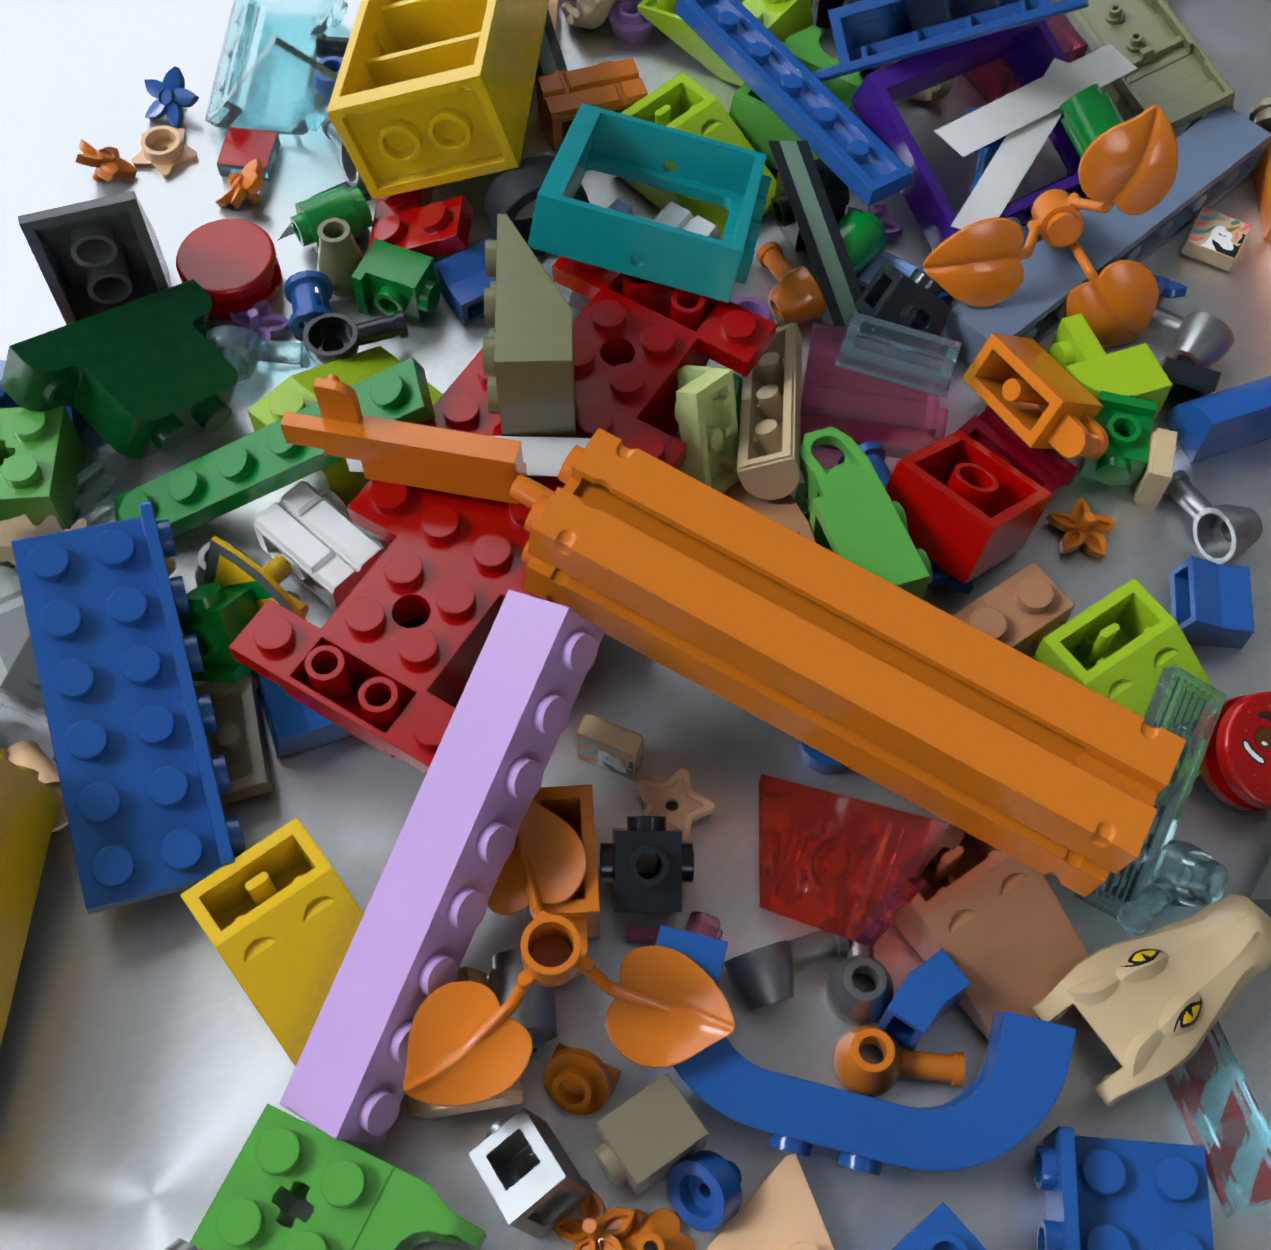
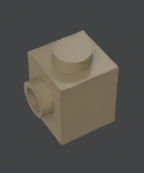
M665 1073L596 1122V1134L601 1144L592 1151L612 1184L617 1188L626 1181L635 1196L638 1197L668 1175L677 1163L705 1148L709 1132L670 1076Z

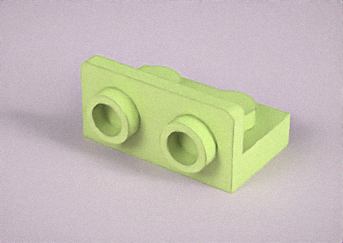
M684 365L677 371L679 390L676 391L675 419L679 424L680 438L682 442L687 444V458L680 466V469L683 473L724 493L740 480L737 474L739 435L733 369Z

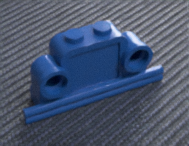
M861 0L828 10L840 64L819 69L812 73L821 82L1087 8L1089 2L1088 0Z

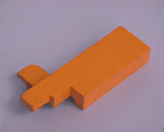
M330 374L327 379L316 377L313 385L322 418L285 412L280 423L286 443L323 449L324 455L360 460L366 479L520 504L509 497V491L518 475L523 474L527 477V466L523 462L521 441L362 415L357 393L349 385L340 382V378L336 375Z

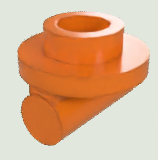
M558 1043L544 1070L543 1081L547 1094L557 1106L572 1114L588 1115L600 1110L609 1096H612L622 1071L604 1063L590 1051L581 1048H570Z

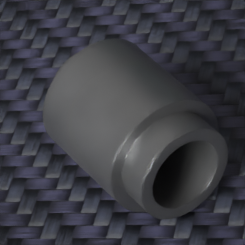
M521 949L506 950L492 957L493 969L487 972L486 977L489 987L497 997L500 1007L511 994L517 982V976L524 970ZM534 983L528 989L520 1006L510 1016V1018L519 1022L529 1032L533 1048L531 1055L543 1052L545 1050L544 1042L557 1037L555 987H545Z

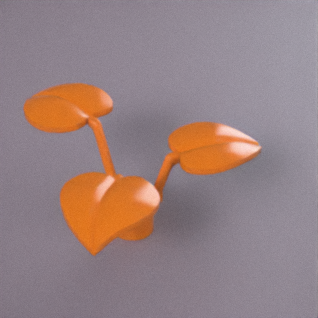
M1154 104L1136 117L1120 123L1098 136L1084 152L1078 168L1080 186L1091 200L1080 198L1079 194L1075 192L1069 194L1062 189H1051L1042 193L1033 203L1031 210L1033 220L1027 224L1029 233L1024 247V233L1017 222L998 217L983 219L966 226L939 244L923 262L924 272L931 279L939 283L957 301L974 307L992 306L1004 301L1019 288L1024 278V269L1020 260H1025L1032 256L1038 236L1041 234L1043 240L1050 246H1069L1089 280L1069 291L1065 298L1066 317L1082 313L1099 343L1103 346H1118L1135 341L1144 334L1156 310L1159 299V288L1156 278L1145 265L1131 260L1113 262L1106 266L1098 275L1077 240L1084 229V218L1079 209L1107 213L1116 205L1128 215H1140L1154 208L1165 198L1175 181L1178 167L1176 137L1166 115L1159 106Z
M532 799L515 838L514 849L510 857L505 861L487 903V907L492 912L504 916L514 915L528 907L530 908L531 916L534 920L525 928L520 943L524 970L517 976V982L511 994L501 1007L492 990L478 982H450L432 992L420 1005L409 1031L407 1066L403 1089L412 1099L444 1107H461L481 1103L507 1091L521 1078L528 1066L533 1050L529 1032L519 1022L510 1018V1016L518 1009L528 989L534 983L545 987L560 986L571 980L576 972L584 974L605 994L616 997L606 1013L605 1023L608 1036L622 1056L642 1067L667 1068L681 1064L709 1046L728 1037L735 1028V1021L727 1000L713 979L693 960L674 949L651 945L633 949L627 953L621 963L619 984L608 979L594 965L590 957L581 955V937L575 925L562 916L549 915L543 910L542 904L560 905L575 895L586 874L587 859L585 849L575 830L565 820Z

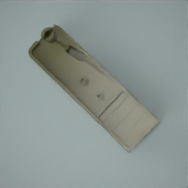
M1088 0L1089 6L1087 8L1065 13V16L1091 52L1110 43L1138 68L1113 81L1137 115L1155 104L1161 108L1169 120L1172 129L1175 130L1224 105L1227 108L1233 109L1235 91L1165 0Z

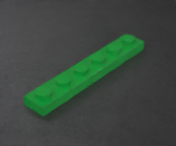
M413 357L350 386L357 393L362 415L421 424L435 418L424 368ZM318 402L295 412L297 414L322 418ZM282 419L115 497L116 521L141 517L138 503L151 501L155 520L169 519L174 538L345 458L324 455L323 449L286 443L280 425Z

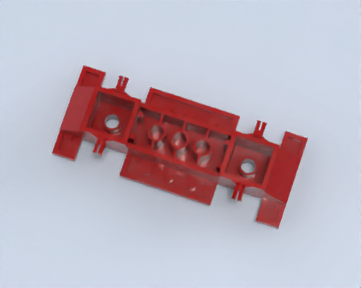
M560 256L552 265L553 281L591 300L573 321L576 437L562 438H592L597 429L601 428L620 438L625 447L629 449L638 448L679 469L687 458V444L682 442L680 436L677 435L679 424L675 419L676 391L679 390L678 369L684 365L706 367L708 360L711 359L747 377L774 341L777 324L731 301L726 303ZM483 348L433 405L435 418L420 425L487 436H502L500 414H489L487 380L488 377L492 376H484ZM527 476L554 492L558 486L562 489L565 486L564 483L558 480V477ZM371 479L347 507L350 521L391 544L321 629L269 599L231 643L229 649L235 660L284 688L287 695L387 756L391 758L398 757L424 774H427L508 590L539 598L524 589L527 564L521 561L523 550L530 538V532L524 530V525L531 508L521 503L513 504ZM421 619L426 621L419 627H402L411 620Z

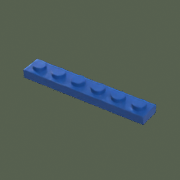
M677 0L676 14L802 141H808L810 149L867 207L908 187L913 172L739 0Z

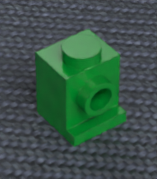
M377 239L373 241L351 276L358 311L365 315H369L372 308L378 309L388 316H392L394 312L402 310L405 319L421 323L426 313H432L436 309L441 295V284L436 280L433 257Z
M1101 390L1097 400L1103 407L1094 420L1107 432L1109 439L1108 448L1100 458L1084 459L1081 457L1078 476L1098 480L1110 486L1121 485L1135 488L1147 464L1152 422L1158 402Z
M218 582L201 585L187 593L190 613L178 615L183 635L196 634L204 671L191 674L193 681L237 683L249 674L252 669L235 660L229 646L259 612L258 605L251 588H223L222 584Z

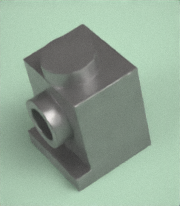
M524 1107L517 1113L507 1115L494 1123L487 1131L485 1140L468 1153L508 1224L538 1239L594 1193L588 1181L583 1179L548 1123ZM540 1162L536 1167H534V1168L532 1169V1167H533L536 1163Z

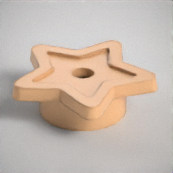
M161 125L152 127L141 134L140 145L142 150L131 159V162L136 168H155L164 179L171 177L177 165L195 161L197 159V151L185 145L186 135L184 128L175 129L170 126Z
M680 768L665 782L641 779L637 783L636 788L646 805L641 816H666V828L681 830L682 843L690 842L691 830L696 820L715 811L712 800L692 791L689 771L686 768ZM675 802L678 808L675 811H670L666 807L667 803Z

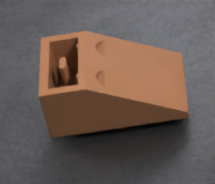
M945 820L939 822L881 863L868 891L924 961L943 949L966 976L971 984L958 1004L987 1039H989L994 1012L1007 1011L1040 1019L1031 1007L1045 997L1078 962L1089 956L1088 951L1043 874Z

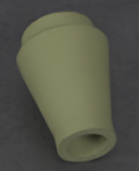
M341 218L326 219L317 229L319 237L317 271L326 274L331 279L333 295L339 297L355 295L351 276L364 256L351 234L349 224Z

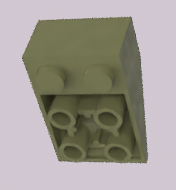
M497 214V240H486L485 242L487 278H496V281H490V288H484L485 325L495 326V328H489V337H483L484 376H492L488 377L487 380L489 414H500L502 436L576 437L572 309L508 215Z

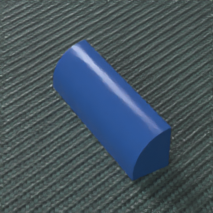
M1271 376L1178 404L1169 411L1164 422L1169 430L1178 432L1177 442L1191 464L1271 439Z

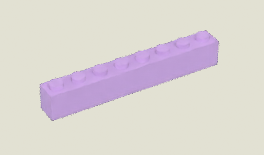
M508 590L281 1098L280 1105L336 1140L382 1147L389 1129L398 1117L400 1103L405 1094L403 1081L407 1066L409 1031L414 1016L420 1005L432 992L450 982H456L458 969L477 926L485 916L488 900L505 861L510 857L514 849L515 838L530 803L541 787L543 773L556 743L569 722L571 709L588 670L596 660L598 647L605 631L570 607Z

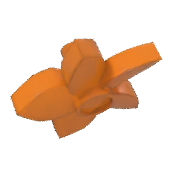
M83 139L80 140L79 149L84 154H78L75 162L96 167L92 176L95 181L102 182L104 179L111 182L115 178L123 180L135 178L137 169L128 161L120 158L118 148L107 146L97 150Z
M255 158L247 163L240 173L230 174L227 183L231 189L218 198L215 203L220 208L231 203L238 210L246 196L253 204H256L261 198L256 192L264 183L261 178L264 169L263 163L258 158Z
M1082 497L1073 505L1071 515L1064 512L1048 514L1046 519L1054 527L1066 532L1059 543L1060 555L1074 552L1081 546L1087 555L1100 560L1104 559L1107 552L1105 536L1113 528L1116 521L1104 514L1095 515L1091 513L1090 507Z
M594 1191L579 1206L582 1219L575 1217L565 1218L553 1227L556 1234L563 1241L576 1244L573 1250H624L618 1239L625 1236L631 1230L637 1213L634 1210L623 1207H615L606 1211L604 1202Z

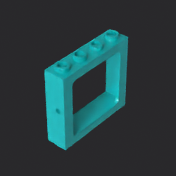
M581 103L537 194L528 246L540 251L729 303L734 282L746 284L752 265L754 249L761 227L760 223L772 177L762 174L767 154ZM672 161L676 164V168L669 169L665 163ZM594 170L725 207L729 214L722 240L576 200L574 197L585 172Z

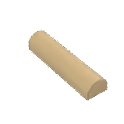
M797 323L777 327L774 341L748 376L742 375L737 474L745 490L760 499L775 500L786 497L797 488L800 481L802 336Z

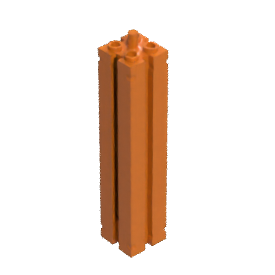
M601 428L597 429L584 449L576 445L567 455L558 475V480L565 484L563 489L558 486L554 492L523 474L518 475L509 491V497L531 508L524 525V530L530 532V538L521 556V561L527 564L524 585L526 591L543 600H553L560 605L570 607L605 631L606 635L1043 875L1051 874L1056 876L1060 880L1061 885L1083 897H1086L1105 883L1109 871L1117 874L1138 858L1158 810L1153 807L1157 796L1168 786L1187 740L1163 727H1150L1145 722L1144 717L638 448L629 449L625 447L620 438Z

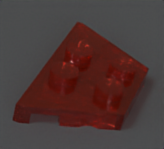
M761 774L758 782L759 907L872 948L891 926L898 909L905 904H909L926 884L919 874L943 846L954 851L962 841L965 831L947 822Z

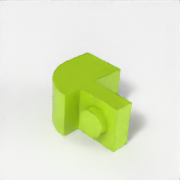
M1082 313L1061 319L1053 343L1050 346L1049 354L1096 399H1098L1102 390L1158 402L1157 410L1153 417L1155 419L1173 384L1147 343L1106 354Z

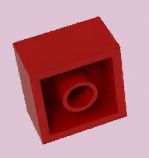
M961 430L898 460L885 488L891 501H898L901 504L907 519L908 534L915 548H922L928 558L935 562L941 572L950 577L957 578L963 584L968 583L1021 550L1053 495Z

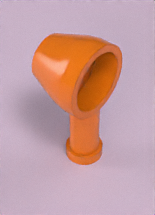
M773 241L765 243L758 250L756 258L761 266L767 268L779 282L767 295L769 306L779 323L786 325L806 322L825 314V300L810 272L803 266L794 268L783 255V250L778 243Z
M872 1025L858 1026L845 1033L839 1040L833 1055L834 1072L841 1085L848 1091L870 1097H878L887 1093L896 1084L898 1078L950 1083L951 1087L962 1088L964 1085V1052L953 1051L952 1055L902 1050L890 1033ZM865 1044L877 1046L883 1054V1061L878 1064L867 1063L860 1056L859 1048Z

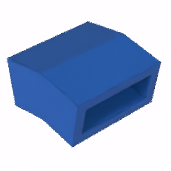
M486 240L434 263L436 280L441 284V293L464 327L485 318L484 288H490V281H496V278H487Z
M1191 556L1169 572L1172 617L1178 622L1186 639L1202 645L1242 649L1254 633L1249 567L1217 564Z
M259 674V695L277 757L316 749L352 735L287 695L284 688Z
M941 949L909 973L888 1005L877 1027L890 1033L901 1049L914 1051L929 1026L957 1005L971 983L947 953Z

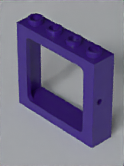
M1045 20L898 61L868 74L851 99L862 122L913 172L908 187L900 192L932 250L961 229L951 227L956 215L894 103L997 59L1008 63L1021 87L1043 77L1054 58L1068 62ZM1063 113L1048 137L1067 169V176L1009 202L999 218L1015 217L1019 219L1021 226L1025 227L1029 222L1028 218L1032 217L1031 210L1034 201L1042 193L1051 189H1062L1069 194L1075 192L1081 195L1083 199H1090L1083 192L1079 183L1078 168L1081 159L1061 123V120L1064 118Z

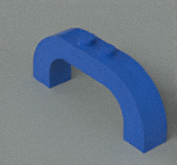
M660 925L655 946L671 948L686 955L698 964L719 986L728 942ZM1007 1011L994 1012L986 1055L976 1079L958 1097L944 1104L932 1107L905 1106L763 1069L740 1055L727 1037L709 1046L691 1059L673 1067L689 1088L709 1106L741 1124L770 1132V1147L807 1157L811 1155L813 1144L840 1151L839 1165L875 1175H880L882 1162L919 1171H952L977 1166L1003 1155L1025 1140L1041 1124L1051 1111L1066 1080L1076 1029Z

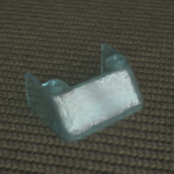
M234 0L205 114V121L223 132H227L228 127L275 131L279 135H304L310 129L317 131L326 118L327 109L338 77L337 73L317 62V34H323L329 26L333 28L338 27L345 17L348 3L344 0Z

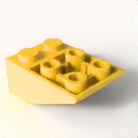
M297 817L234 858V863L219 868L180 894L295 1067L364 915L332 865Z

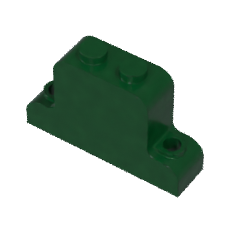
M192 279L10 345L1 388L19 406L27 410L43 412L60 406L75 408L118 453L129 458L142 459L160 451L170 452L180 446L184 440L204 431L211 433L220 429L232 414L229 404L238 381V373L235 367L208 341L212 333V329L207 325L213 305L212 299Z

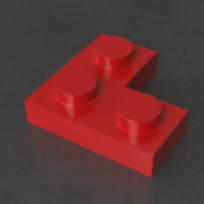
M434 186L378 198L368 249L373 241L377 239L433 258L466 250L473 208L463 195L431 203Z

